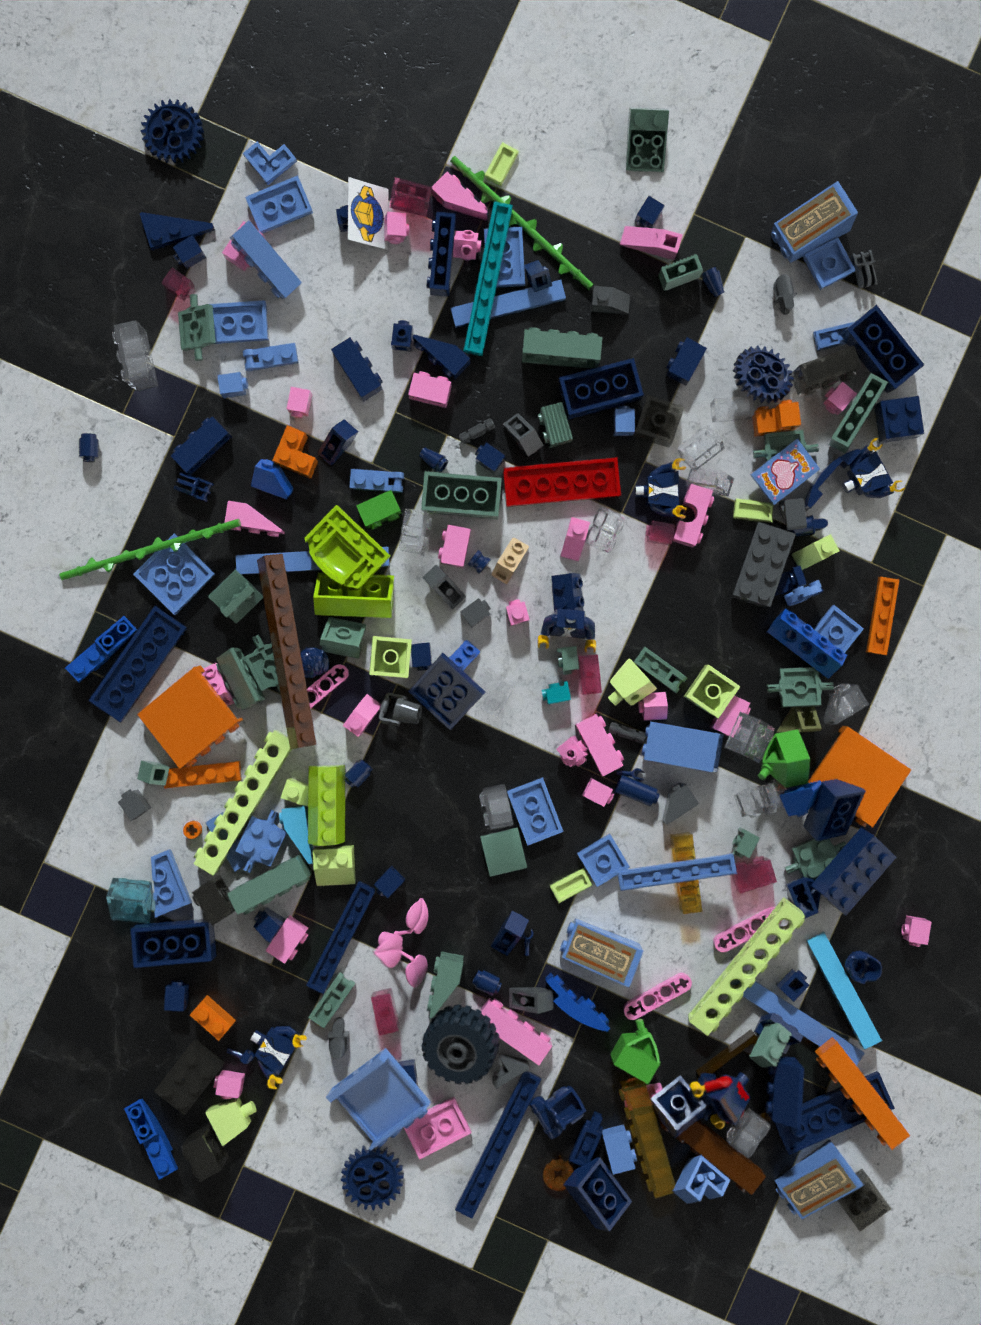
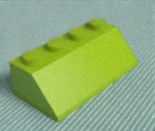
M318 573L313 597L315 615L392 618L394 576L372 575L358 590L339 584L325 573Z
M345 765L309 766L308 844L326 846L345 842Z

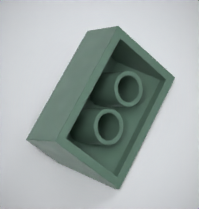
M233 647L216 658L218 661L216 666L221 674L224 673L227 679L225 681L226 687L229 691L232 690L235 695L233 700L237 708L241 707L242 710H246L266 700L240 648Z

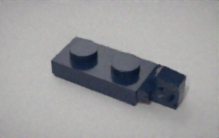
M594 1111L591 1120H586L585 1124H583L569 1156L570 1162L583 1166L591 1161L602 1135L603 1126L600 1125L603 1119L602 1114Z

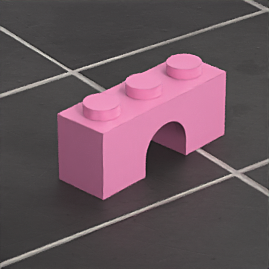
M694 484L688 486L683 505L690 507L694 511L695 517L692 522L679 520L671 541L692 548L696 546V543L700 544L703 535L700 531L702 525H706L709 516L706 512L708 507L711 508L714 501L712 496L713 490Z

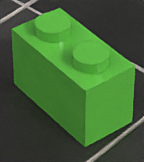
M392 490L356 505L367 529L371 528V530L382 526L381 523L386 520L391 522L398 519L399 514H402Z

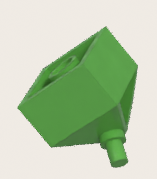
M798 729L776 733L764 753L762 770L758 774L761 780H765L771 774L785 788L808 783L810 757Z
M637 1019L635 1021L637 1031L635 1033L621 1034L610 1054L614 1065L649 1084L660 1065L659 1054L651 1033L644 1026L643 1019Z

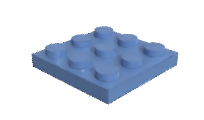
M173 534L168 540L176 538L178 536L176 534ZM183 543L177 552H174L171 548L155 552L133 575L176 615L216 574Z

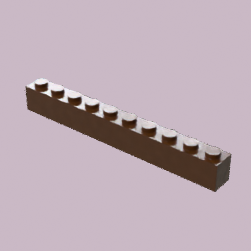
M283 554L264 555L257 560L290 750L317 745Z

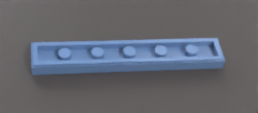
M554 281L551 287L535 293L532 287L495 296L490 319L566 300L562 281ZM473 302L451 308L455 328L469 325Z
M732 853L619 870L617 874L620 890L624 891L737 874L734 854Z

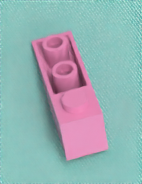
M446 172L431 187L432 195L445 208L485 221L488 219V209L481 201L478 202L468 188L464 189L460 185V180L455 175L451 176Z
M625 226L620 245L675 260L683 234L665 229Z
M228 501L225 522L239 519L241 522V526L231 530L241 531V528L249 529L248 532L260 534V531L267 532L268 536L273 537L285 534L282 529L248 504Z

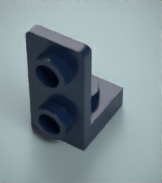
M800 565L793 567L788 572L782 573L774 596L807 584Z

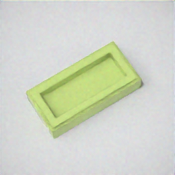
M502 142L484 178L502 186L519 151Z
M736 498L733 518L771 523L774 505L769 502Z
M584 868L550 885L558 903L593 886Z

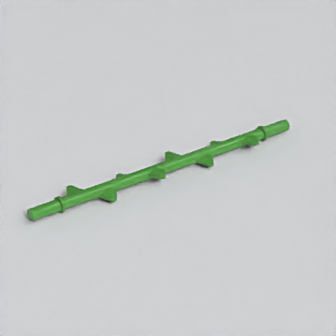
M456 156L452 157L450 162L463 173L464 177H467L483 192L481 202L495 201L510 204L511 197L509 195L500 198L484 183V171L474 174L471 168H468ZM512 209L509 226L518 224L535 240L533 246L535 252L545 249L560 263L558 272L560 275L570 272L573 278H576L590 290L594 284L581 273L580 269L578 270L561 254L563 245L560 243L552 246L536 231L537 221L535 219L526 222Z
M235 519L222 524L218 523L216 526L199 531L191 530L186 535L162 541L157 537L150 546L130 552L125 550L121 555L98 562L92 557L85 566H77L75 569L60 573L59 576L61 580H65L78 575L82 576L85 573L101 568L110 572L115 564L134 558L141 560L147 554L167 548L177 552L183 543L203 537L209 539L213 534L223 533L226 530L241 526V522L239 519Z

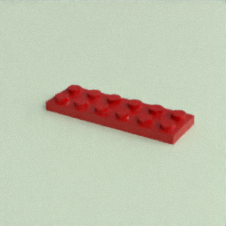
M617 458L503 468L507 507L621 496Z

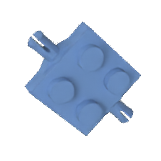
M271 809L267 820L251 816L235 852L244 855L248 859L243 869L244 871L251 873L255 862L271 867L287 833L274 824L279 814L278 812Z

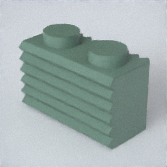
M694 254V256L691 255L687 259H680L676 263H669V266H662L658 277L664 291L700 278L703 268L698 256Z
M563 402L540 408L538 420L540 425H544L545 432H543L545 444L549 443L551 448L572 442L573 438Z
M780 1023L765 1024L749 1057L760 1067L777 1066L778 1059L782 1056L783 1049H785L786 1043L790 1039L789 1036H792L791 1033Z

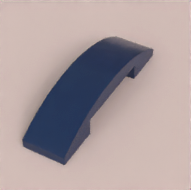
M860 449L852 450L840 456L818 474L807 492L804 501L805 511L811 509L823 495L818 490L823 482L839 465L843 469L849 466L861 453Z

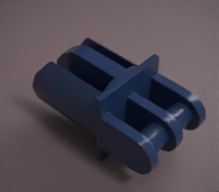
M180 471V476L195 482L193 484L178 478L177 483L192 488V490L189 491L178 486H174V490L207 502L208 499L206 498L208 494H211L210 488L214 484ZM202 483L206 484L204 489L201 488ZM199 490L203 492L201 497L198 496Z
M813 515L806 516L807 528L788 531L796 534L795 536H812L815 534V531L826 528L828 521L826 519H814Z

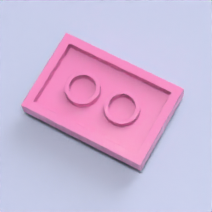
M455 1097L428 1109L424 1117L421 1119L417 1117L413 1124L405 1129L419 1160L471 1134V1129Z

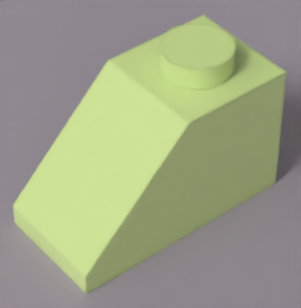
M830 534L791 555L797 566L800 565L803 570L839 552V549Z
M292 778L287 779L281 798L299 805L308 806V784Z

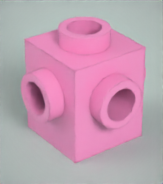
M471 230L455 231L453 257L463 260H476L477 252L480 253L481 241L478 240V233H474Z
M576 736L570 737L556 749L561 755L562 762L570 767L582 765L587 760L585 757L589 754L587 745L582 740L579 741Z

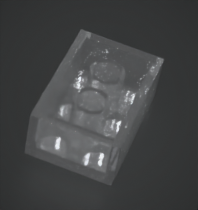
M137 320L113 325L115 332L112 335L115 344H118L119 348L117 358L123 366V370H121L123 381H126L136 391L159 386L147 331Z

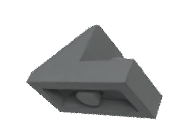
M803 498L779 501L778 508L787 530L807 528Z
M501 1054V1060L506 1069L500 1068L492 1077V1083L497 1089L530 1069L528 1061Z

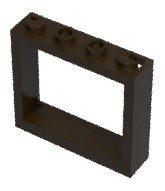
M750 1029L697 1069L698 1078H700L702 1073H714L749 1045L753 1044L755 1046L758 1038ZM764 1110L745 1126L738 1120L736 1125L732 1124V1127L738 1135L742 1133L746 1139L769 1122L771 1118L766 1113V1110Z

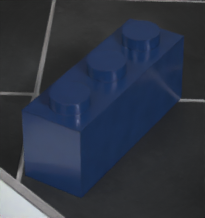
M351 337L331 349L363 402L383 390L381 377L378 373L374 374L370 369L373 365L368 357L363 358L360 353L363 350L357 340L353 342Z
M213 416L210 419H205L196 432L193 431L187 436L185 443L179 444L173 450L171 457L189 475H192L232 437Z

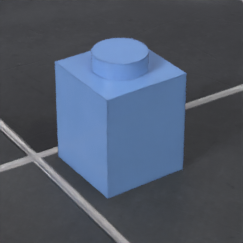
M241 372L217 375L220 395L223 398L246 395L248 381Z
M620 406L613 413L614 436H633L635 432V409H630L629 406Z

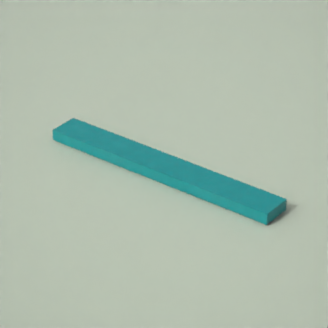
M495 201L493 204L463 350L464 353L478 356L483 355L513 205Z

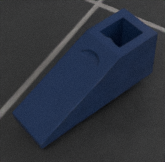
M415 334L412 336L414 347L418 351H424L429 355L427 357L429 361L434 365L438 364L441 366V371L448 378L452 377L456 380L470 364V358L456 345Z

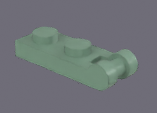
M646 647L642 649L633 661L676 694L680 690L679 686L682 682L685 683L688 679ZM672 674L676 677L673 683L669 681Z
M339 972L308 1018L322 1028H325L355 985V982L349 981L344 977L343 973ZM339 983L345 987L343 991L336 988Z

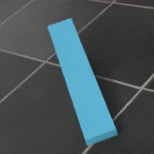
M822 932L806 940L860 1046L865 1050L881 1042L882 1040L825 933Z

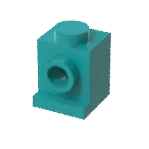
M564 681L563 686H560V683L549 684L548 689L541 690L543 701H547V704L571 700L568 681Z

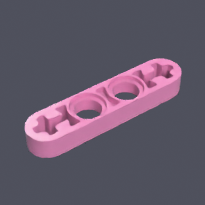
M335 665L307 688V693L313 692L316 695L315 701L309 703L310 709L348 678L349 670L345 665ZM337 668L340 670L344 669V677H337L335 679L337 683L334 684L333 680L330 677H328V675L331 674V676L333 677L337 674ZM323 680H328L331 684L330 689L327 691L322 690L320 687V683Z
M769 907L717 934L713 939L714 947L720 952H727L745 943L756 932L751 927L752 922L759 920L762 924L764 920L761 917L764 916L766 919L775 907ZM737 929L744 930L745 934L742 939L735 938L734 933ZM728 934H730L731 938L735 941L734 943H732L730 940H728L727 942H725V947H722L721 945L718 946V944L720 943L719 940L721 938L723 940L729 939V937L727 936Z
M678 973L627 1001L623 1006L625 1016L630 1020L638 1019L687 992L692 986L690 977L685 973ZM680 978L687 979L685 982L686 986L676 985L680 983ZM673 982L678 991L675 992L673 986L670 983ZM663 987L671 989L669 996L664 997L661 995L660 992ZM646 996L654 998V1003L651 1006L644 1004ZM638 1001H640L642 1007L644 1008L643 1010H641L640 1007L636 1008L637 1006H639L637 1003ZM629 1006L636 1008L635 1014L632 1015L631 1012L627 1013L629 1011Z

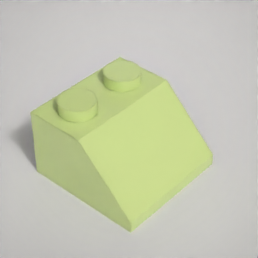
M372 636L369 675L408 678L412 639Z
M705 665L683 697L719 719L740 686L710 665Z
M354 845L315 847L313 849V868L317 886L356 884Z

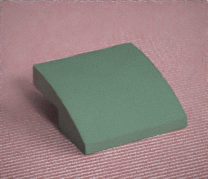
M518 828L480 836L490 877L527 868Z

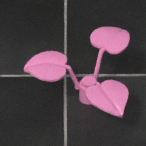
M422 898L414 903L407 913L406 924L410 929L394 931V934L382 932L378 938L379 947L374 952L383 965L388 968L395 967L400 961L401 955L408 958L411 963L407 965L405 975L408 983L414 988H418L424 980L428 963L423 955H417L414 959L412 956L401 951L403 940L400 935L411 934L413 931L416 934H420L425 929L428 922V908Z

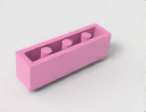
M488 997L480 1009L482 1011L481 1014L487 1015L491 1019L490 1023H494L500 1039L537 1065L541 1064L552 1048L550 1036L544 1032L539 1033L534 1029L535 1026L530 1022L520 1020L516 1012L511 1009L507 1011L503 1008V1004L495 998L492 1000Z

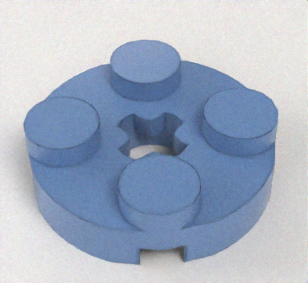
M819 580L808 584L807 587L801 586L792 590L793 592L784 595L788 606H793L806 601L812 596H817L824 590Z

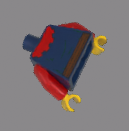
M739 1073L736 1078L723 1075L718 1079L705 1082L702 1086L696 1081L690 1084V1088L693 1090L692 1093L697 1098H700L704 1091H706L705 1096L717 1113L710 1117L712 1124L717 1129H723L725 1122L736 1125L739 1118L743 1116L745 1107L750 1100V1096L744 1088L749 1078L743 1073Z

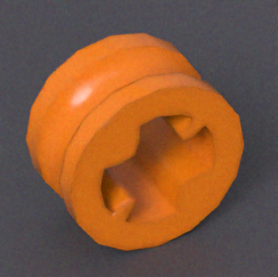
M190 821L185 824L183 833L187 838L194 839L202 833V826L197 821ZM191 825L197 828V832H194L195 835L188 831V828L192 827Z

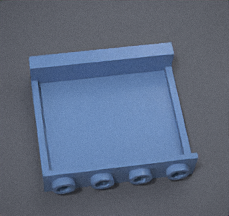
M386 1048L333 1086L326 1095L330 1103L337 1098L373 1141L369 1147L370 1151L376 1146L378 1148L383 1146L389 1137H396L403 1127L405 1129L410 1127L417 1117L419 1119L424 1117L431 1103Z

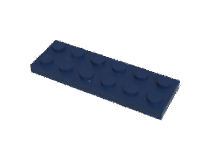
M154 606L89 701L117 721L123 722L183 636L187 627L157 606Z
M876 1071L866 1075L865 1078L890 1110L895 1109L880 1073ZM842 1086L802 1103L801 1129L774 1122L788 1155L864 1123V1120L867 1118L863 1113L859 1115L852 1106L854 1104L851 1098L847 1100L840 1091L843 1088Z

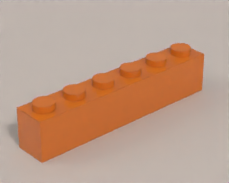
M833 1037L815 1050V1053L818 1055V1058H816L823 1069L825 1067L829 1069V1077L835 1084L839 1082L843 1087L840 1089L847 1100L849 1098L853 1100V1108L859 1115L864 1114L867 1118L864 1122L871 1131L875 1129L878 1132L876 1137L883 1146L887 1144L893 1150L910 1136Z

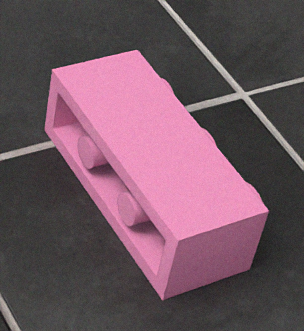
M594 714L575 724L602 776L623 766L621 761L624 758L619 750L616 751L612 744L615 741L611 733H606L604 729L606 723L602 716L598 717L597 714Z

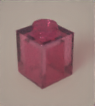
M174 268L170 269L161 282L168 291L183 301L190 298L189 295L194 292L195 285L192 281Z
M652 521L650 525L646 526L645 536L648 537L647 542L670 546L673 541L675 525Z

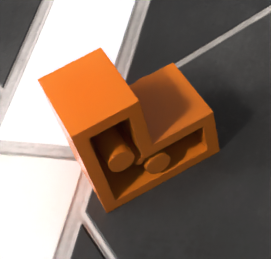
M784 400L772 409H769V406L758 407L752 414L754 437L764 436L767 433L795 431L801 425L799 403L792 402V400Z
M287 425L272 461L280 465V467L310 479L318 463L315 457L302 452L308 438L306 433Z

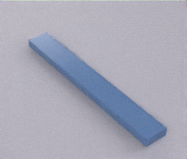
M382 547L389 554V547ZM309 551L236 555V570L241 575L259 574L257 560L264 555L283 554L286 572L321 570L312 559ZM389 559L381 567L390 566Z
M735 979L730 984L738 985L740 981ZM755 981L751 988L747 987L743 992V997L769 1014L776 1013L780 1015L783 1021L796 1027L799 1033L818 1046L823 1045L833 1037L856 1066L865 1054L862 1050Z

